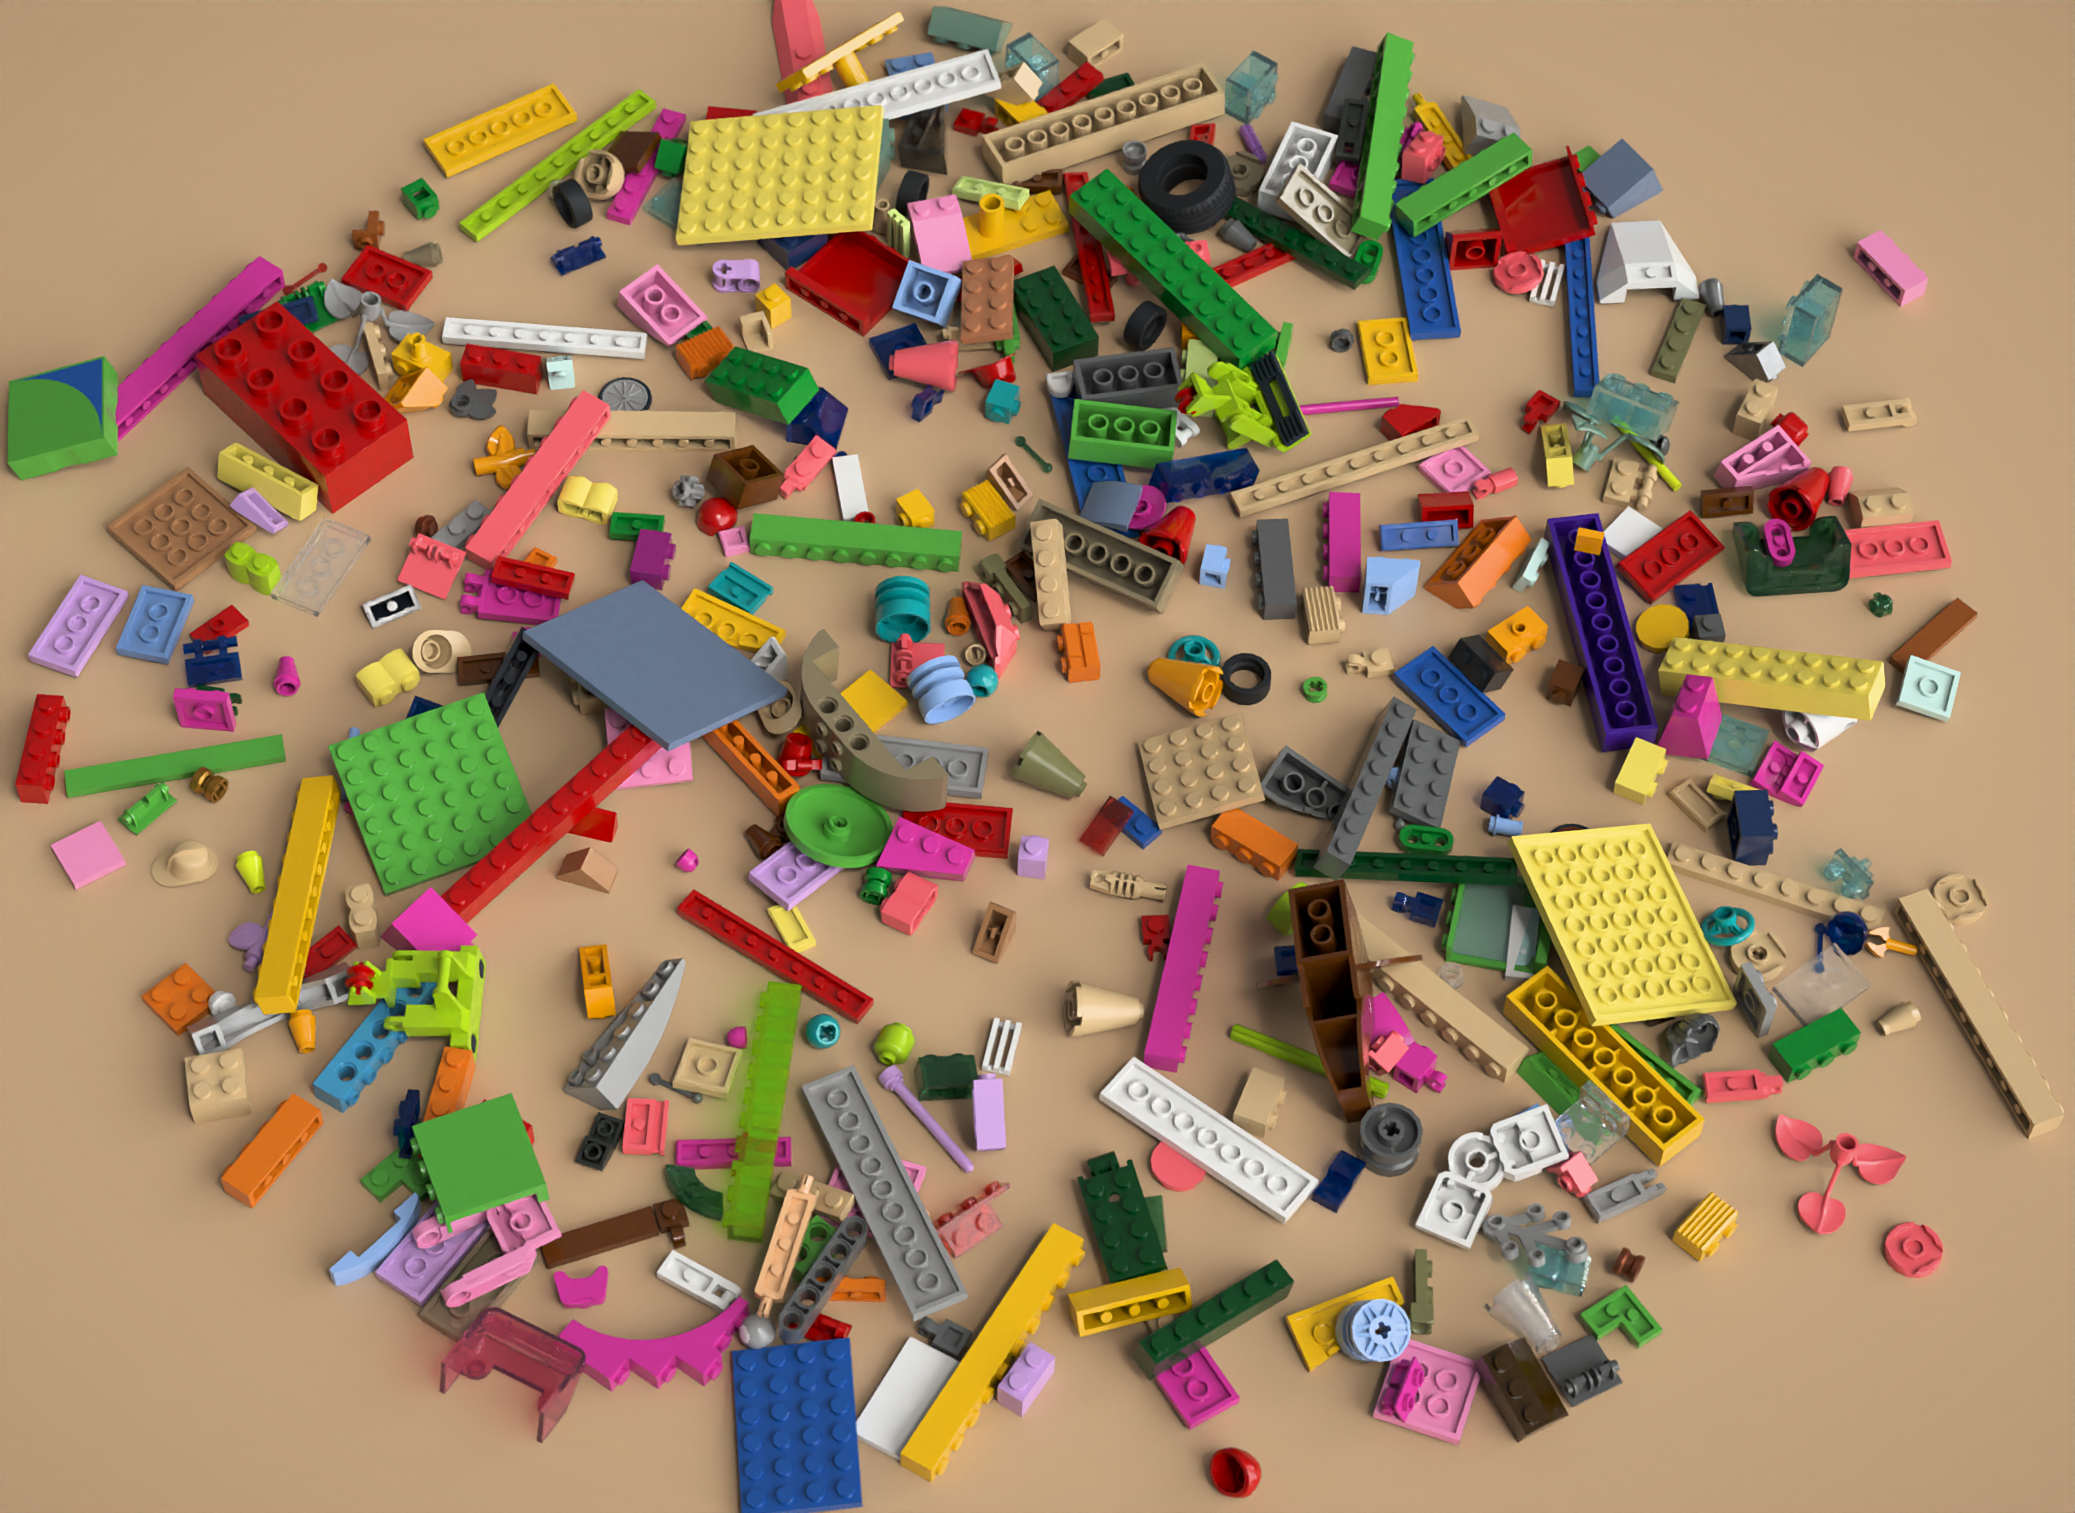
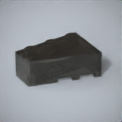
M945 104L912 113L898 145L901 167L948 175L947 115Z

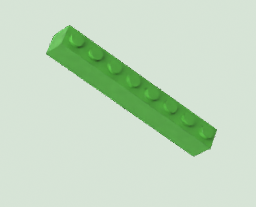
M757 513L753 515L750 533L751 554L760 556L769 555L785 558H804L814 561L827 560L838 563L850 562L864 565L908 567L918 570L931 569L943 572H959L962 550V531Z

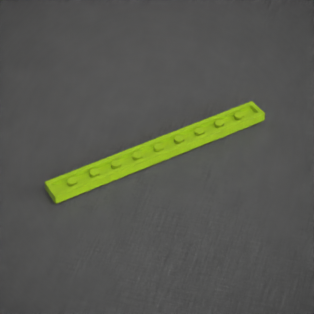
M640 89L636 90L459 223L460 230L474 241L479 242L576 169L580 159H585L590 154L587 152L595 149L601 150L616 139L620 131L628 130L656 109V101Z

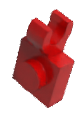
M964 107L953 124L954 131L977 137L979 132L988 134L999 130L995 127L998 119L994 117L986 118L985 113Z
M1538 390L1525 406L1527 414L1523 418L1525 424L1521 427V430L1530 434L1535 429L1539 420L1547 423L1559 409L1561 401Z

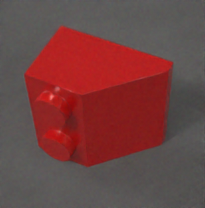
M1491 228L1446 232L1445 244L1450 271L1496 267L1499 260L1503 236L1502 231Z

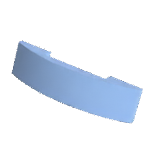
M416 1193L412 1194L394 1211L396 1224L361 1256L358 1257L350 1250L329 1269L334 1285L340 1286L361 1279L381 1266L418 1223L422 1208L419 1196Z

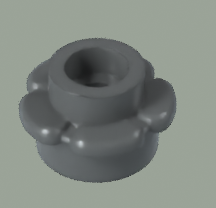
M1348 329L1335 330L1330 335V344L1337 352L1348 351L1354 343V335L1350 334Z

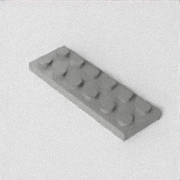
M876 735L905 770L933 756L949 774L947 795L982 799L989 748ZM824 755L820 780L848 783L839 772H834L829 760Z

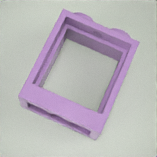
M994 1073L979 1074L977 1076L978 1080L972 1081L975 1151L1006 1149L1002 1078L996 1079V1074Z

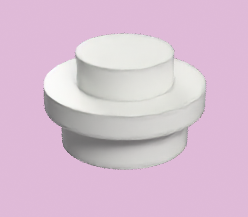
M227 991L215 992L208 1002L211 1014L214 1016L234 1008L236 998Z

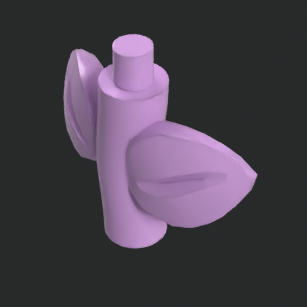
M273 911L268 916L263 928L257 923L245 922L239 925L228 938L229 944L234 948L248 950L245 954L246 962L243 965L248 971H253L256 965L262 964L264 955L263 944L267 942L269 933L268 921L272 919Z

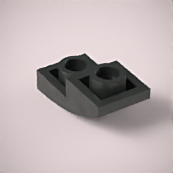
M598 1112L590 1134L585 1136L575 1162L603 1172L623 1134L625 1121Z

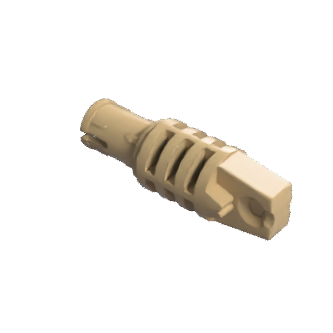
M1093 870L1089 888L1112 896L1116 895L1134 900L1145 897L1164 902L1167 884L1144 881L1140 875Z

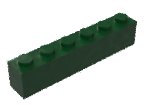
M1276 1259L1140 1340L1132 1358L1147 1378L1152 1380L1200 1351L1203 1347L1208 1346L1286 1299L1294 1284V1280Z

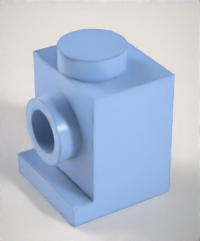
M1206 544L1200 569L1199 584L1225 589L1231 559L1226 558V547Z

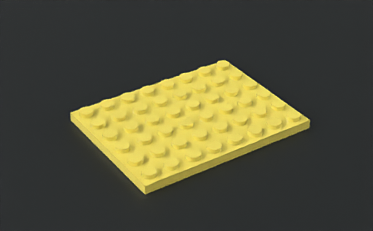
M882 105L691 121L676 233L678 245L872 230L884 115Z
M1651 824L1511 836L1507 844L1591 1026L1685 1016L1693 1013L1733 1010L1737 1005Z

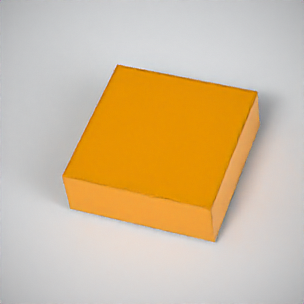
M1578 528L1574 550L1600 555L1604 532Z

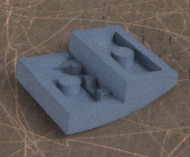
M1118 481L1093 482L1080 517L1103 527L1127 532L1143 493V486Z

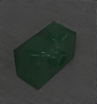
M962 1053L950 1056L930 1054L919 1057L913 1071L919 1101L972 1099V1081L978 1080L974 1055H964Z

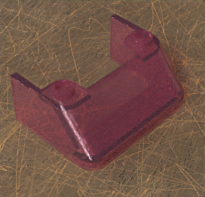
M490 1307L481 1312L441 1362L440 1392L445 1394L460 1374L472 1380H481L495 1369L542 1393L538 1399L539 1421L537 1441L543 1443L568 1409L585 1368L586 1355L578 1346L501 1308Z

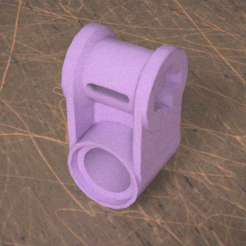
M753 259L719 260L713 265L712 271L715 277L713 278L712 285L720 293H751L757 291L761 286L760 266ZM722 267H725V273H722Z

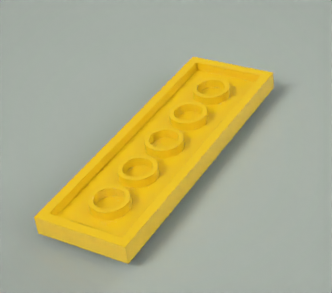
M552 83L423 140L424 146L448 178L578 121L571 105L557 86Z

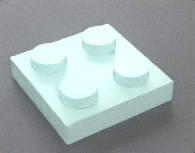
M1910 655L1907 659L1896 705L1947 722L1951 715L1961 672Z

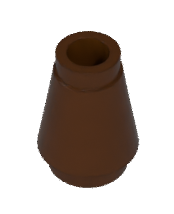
M757 824L751 825L746 830V837L763 860H766L783 847L780 838L759 827Z

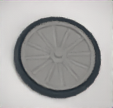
M630 377L617 378L608 382L598 395V399L609 404L610 411L649 410L652 404V394L648 386L642 381Z

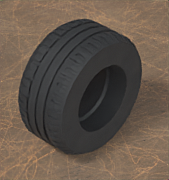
M1180 140L1160 148L1146 161L1138 177V190L1141 201L1171 230L1182 232L1185 235L1205 231L1221 221L1232 207L1236 193L1234 178L1225 155L1214 145L1197 140ZM1188 180L1204 181L1198 189L1188 194H1169L1175 186Z

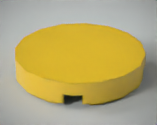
M1659 604L1648 608L1640 615L1636 624V633L1640 644L1644 648L1655 653H1662V651L1669 649L1674 637L1688 638L1689 622L1686 614L1680 608L1670 604Z

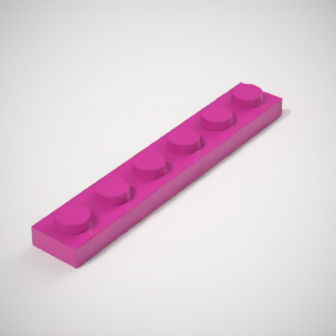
M663 108L651 132H659L662 139L678 138L686 123V114ZM659 145L641 173L627 174L622 188L616 194L607 211L608 220L631 225L660 169L654 168Z

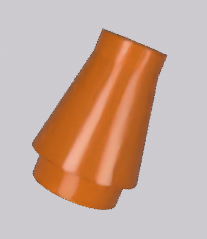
M953 597L949 601L945 627L950 634L961 636L967 633L971 626V621L965 606V600L962 597Z

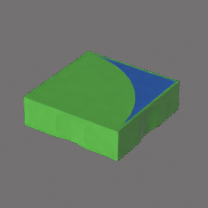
M105 356L9 381L7 463L21 480L56 472L67 466L86 464L118 455V425L115 417L118 403V373Z

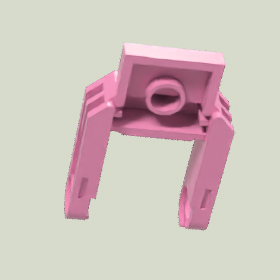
M533 1194L450 1222L452 1233H448L445 1223L439 1224L437 1216L421 1222L413 1229L412 1235L417 1246L421 1249H426L488 1221L504 1254L462 1275V1279L451 1283L444 1290H441L440 1293L448 1307L461 1306L530 1272L537 1255L535 1249L562 1236L545 1201L538 1203L536 1195Z

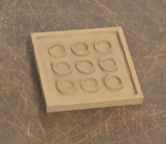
M1242 712L1138 741L1160 830L1265 800Z

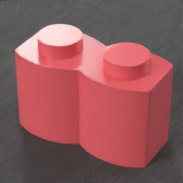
M908 872L903 878L900 877L896 881L893 889L894 893L890 898L886 897L883 900L879 911L881 912L882 923L911 936L938 897V885Z

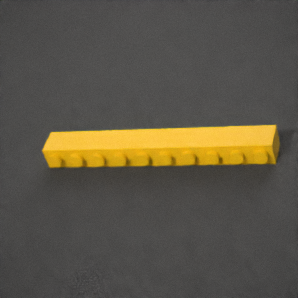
M334 775L302 778L300 789L297 790V805L295 811L292 812L291 832L287 835L288 846L286 854H283L282 857L283 869L277 881V896L273 899L272 919L268 921L269 933L267 942L263 944L264 955L262 964L258 967L257 987L253 989L254 1002L259 1005L264 1015L292 1013L297 1010L342 791Z
M1055 1223L1052 1224L901 1451V1466L929 1482H932L937 1474H943L949 1462L948 1456L952 1450L956 1452L960 1448L964 1440V1432L968 1427L972 1428L979 1418V1409L983 1403L987 1405L991 1401L995 1393L994 1386L998 1380L1002 1381L1011 1367L1009 1364L1014 1357L1018 1358L1023 1352L1026 1345L1024 1341L1029 1334L1033 1335L1037 1331L1041 1322L1040 1316L1044 1311L1049 1312L1056 1299L1054 1295L1059 1288L1063 1290L1071 1276L1069 1272L1073 1266L1078 1267L1085 1256L1083 1238Z

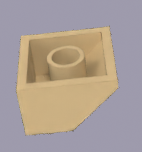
M1898 487L1850 491L1847 494L1856 529L1912 522L1914 510L1909 493Z

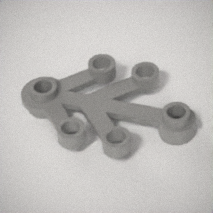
M1531 1204L1527 1207V1212L1511 1217L1492 1215L1486 1218L1482 1225L1483 1232L1490 1240L1498 1241L1502 1257L1506 1260H1513L1519 1256L1518 1244L1510 1240L1509 1236L1519 1238L1527 1254L1528 1264L1531 1267L1537 1268L1545 1264V1252L1537 1248L1535 1243L1564 1251L1565 1259L1573 1264L1582 1263L1588 1258L1587 1244L1582 1238L1571 1237L1565 1240L1544 1234L1555 1230H1566L1571 1226L1570 1214L1566 1211L1556 1212L1553 1215V1220L1525 1228L1519 1227V1225L1529 1222L1538 1223L1544 1220V1207L1541 1204Z

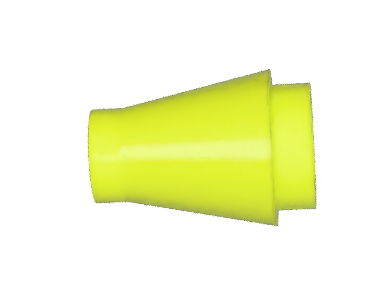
M247 851L240 854L236 858V868L248 885L252 894L263 892L267 887L262 857L256 851Z

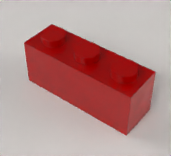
M466 344L460 361L463 382L472 379L477 385L537 395L543 378L542 359L539 355Z

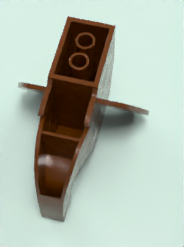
M1342 879L1288 889L1299 975L1268 980L1256 985L1257 990L1300 983L1303 1007L1306 1008L1309 1025L1321 1063L1347 1122L1352 1123L1361 1121L1367 1111L1374 1107L1368 1065L1370 1040L1375 1025L1374 997L1370 970L1422 961L1423 958L1422 955H1413L1369 962L1358 916L1346 883Z

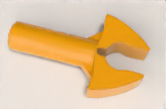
M1889 927L1878 928L1866 933L1879 937L1880 941L1883 942L1878 946L1868 942L1864 943L1866 948L1878 958L1883 957L1886 950L1915 956L1918 952L1916 945L1891 939L1888 935Z

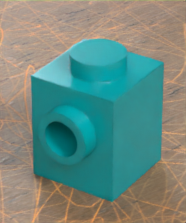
M996 379L985 401V418L995 422L1010 424L1013 415L1017 416L1021 407L1020 386Z

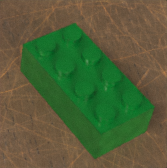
M737 346L728 353L705 380L717 403L789 425L819 391L808 368Z

